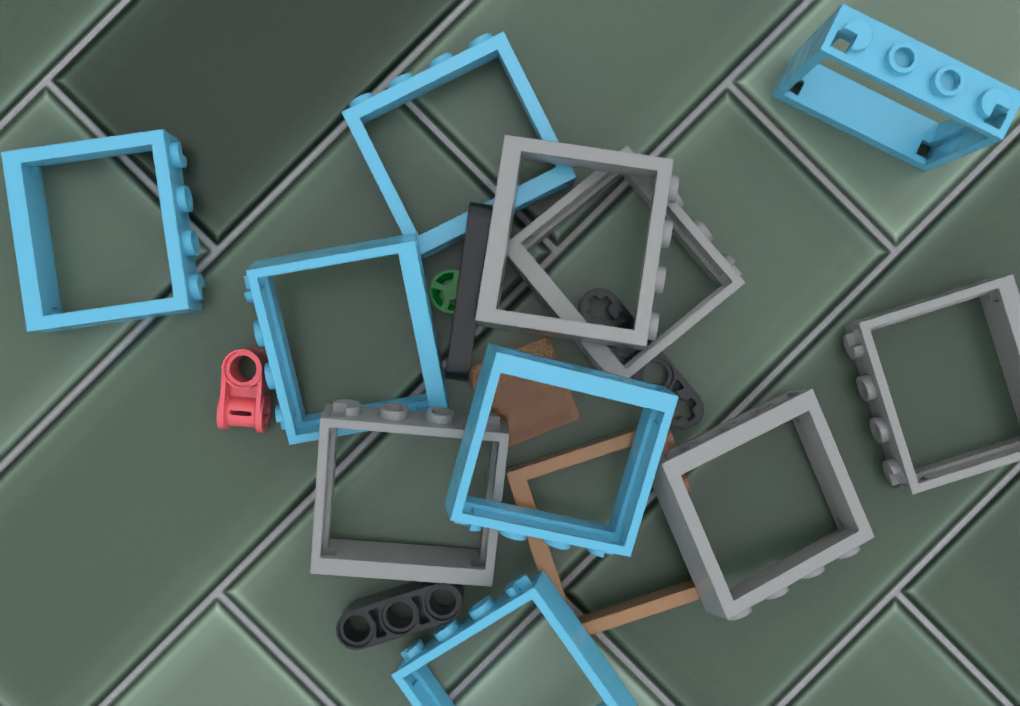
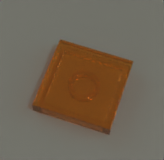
M548 337L516 349L557 360ZM483 363L470 368L469 378L474 390H476ZM503 373L500 374L490 412H494L500 418L508 420L510 433L508 447L581 418L569 389Z

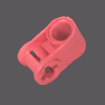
M257 347L237 349L230 352L223 360L221 367V390L217 405V426L219 429L228 430L230 426L255 428L258 433H266L271 417V390L265 378L264 366L265 363L269 362L267 354L263 349ZM244 356L250 357L256 364V374L252 379L244 377L240 372L239 364Z

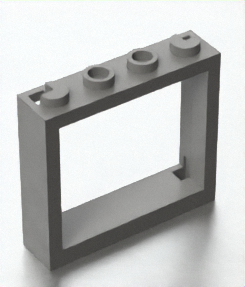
M505 135L475 321L477 325L641 351L647 347L648 340L655 341L660 315L659 313L652 312L654 294L662 295L666 277V267L658 266L661 248H669L673 229V221L665 220L667 203H675L680 178L679 175H672L674 159ZM523 160L655 179L633 330L499 310Z
M628 145L620 150L622 152L634 153ZM596 170L510 240L507 261L554 318L587 323L529 251L622 176L650 208L655 179ZM678 193L675 203H667L665 220L673 221L672 235L718 289L625 365L621 364L606 345L573 340L597 370L631 378L745 284V281L740 277L742 273L734 265L736 261L727 253L721 255L711 243L713 236L709 229L698 219L692 221L682 209L684 202Z
M1013 274L984 279L844 324L846 335L843 337L844 347L848 356L852 360L855 359L860 375L856 379L857 388L862 399L869 404L873 417L869 421L870 430L876 442L882 445L886 458L882 463L883 471L888 482L895 489L914 495L1020 461V435L914 469L871 331L979 297L1020 426V294Z
M813 389L787 391L661 454L652 486L704 609L709 614L730 621L741 619L752 612L751 607L764 599L770 600L783 596L789 591V585L800 579H809L820 575L825 571L824 566L835 559L848 558L857 554L860 551V545L875 537ZM792 419L838 529L729 589L681 475Z
M339 399L334 401L333 404H325L320 417L310 574L492 587L499 530L482 527L480 549L331 538L338 428L462 439L468 415L454 414L453 410L443 407H431L426 412L408 410L407 406L397 403H385L380 405V408L361 406L360 402L350 399ZM494 412L489 414L482 439L484 441H491L485 499L502 503L510 433L508 420L500 418Z

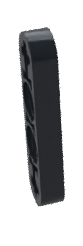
M469 203L445 379L468 382L477 324L475 321L493 211V205Z
M595 288L585 293L580 299L579 313L587 323L608 326L601 316L591 318L588 314V311L592 308L589 302L591 297L598 301L606 298L609 302L605 309L608 315L615 320L620 313L625 319L624 322L613 327L633 330L634 317L610 290ZM648 340V341H647V346H648L650 343H652L653 340ZM606 345L622 365H625L641 352V350H635L631 354H622L616 347ZM661 352L648 363L657 362L665 368L666 379L661 386L670 390L675 381H677L680 388L673 390V393L679 396L678 399L682 401L691 399L693 403L688 408L692 415L688 419L683 416H677L676 418L673 416L671 425L681 429L691 428L697 425L703 417V402L666 355ZM647 365L640 369L631 378L644 381L642 374L644 368Z

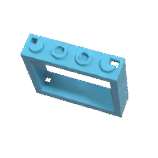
M842 4L790 56L771 94L772 97L924 172L1002 141L1020 106L1019 90L845 4ZM839 38L849 42L845 53L832 47ZM827 57L951 119L940 124L819 63ZM796 83H802L797 94L789 91ZM921 143L928 146L927 149L929 151L925 158L916 154Z
M504 31L495 36H492L491 33H486L475 38L468 44L469 49L455 56L452 53L440 55L428 64L429 69L415 76L412 73L402 74L389 83L390 88L376 95H373V93L362 94L349 103L350 108L342 111L403 235L417 233L363 124L499 58L539 140L559 142ZM552 164L553 169L519 185L514 214L572 186L576 179L572 167ZM493 198V199H491V200H489V201H487V202H485V203H483V204L494 205V199H495V198ZM468 211L421 235L417 233L422 260L464 239Z
M164 129L1 152L27 332L49 333L203 311L201 300H204L202 288L205 287V282L200 273L197 274L195 256H198L200 253V245L195 230L190 227L188 212L193 211V198L189 187L184 185L182 168L187 167V157L182 154L181 141H178V138ZM153 151L174 297L62 313L41 167Z
M417 233L257 260L246 270L247 276L243 277L247 290L244 292L248 303L254 302L258 320H254V335L258 346H265L269 362L265 363L264 366L265 378L269 389L276 390L279 402L275 407L276 422H280L281 429L286 430L289 445L319 440L322 412L305 413L272 277L274 275L398 254L426 393L363 404L361 406L380 408V405L385 403H397L407 406L408 410L426 412L431 407L450 409ZM338 428V436L366 432L364 430Z
M488 343L444 503L449 519L456 524L468 526L469 531H480L482 527L499 530L501 535L513 540L524 541L529 536L543 539L547 545L558 549L568 550L571 545L587 548V551L604 558L605 554L631 557L679 396L661 385ZM501 373L643 407L608 525L467 495Z
M544 570L530 578L526 573L518 576L504 588L506 593L493 600L490 595L484 597L469 609V616L459 622L454 619L440 625L433 633L435 637L425 643L421 639H417L401 651L400 654L403 659L391 674L412 706H456L426 664L530 600H533L604 700L595 706H637V702Z

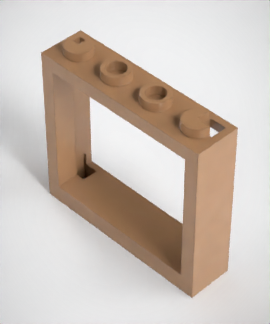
M638 425L507 467L506 475L516 506L538 510L528 480L631 447ZM670 429L662 453L676 447ZM683 474L681 475V477L688 491V494H690V487L686 475ZM527 536L538 572L541 570L545 571L568 604L550 546L543 539ZM691 579L577 618L588 634L593 635L699 600L700 597Z

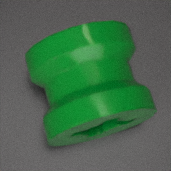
M449 269L441 271L435 275L430 283V300L435 308L445 314H454L455 301L453 300H456L459 270Z

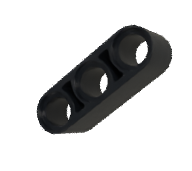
M413 581L356 599L349 603L337 622V638L346 648L360 650L448 623L456 619L461 612L464 600V586L460 584ZM445 588L454 594L456 600L448 606H442L434 601L432 593L438 589ZM395 602L406 603L411 607L413 615L406 619L397 618L392 613L390 606ZM355 615L364 617L370 624V629L364 632L356 631L351 627L349 617Z

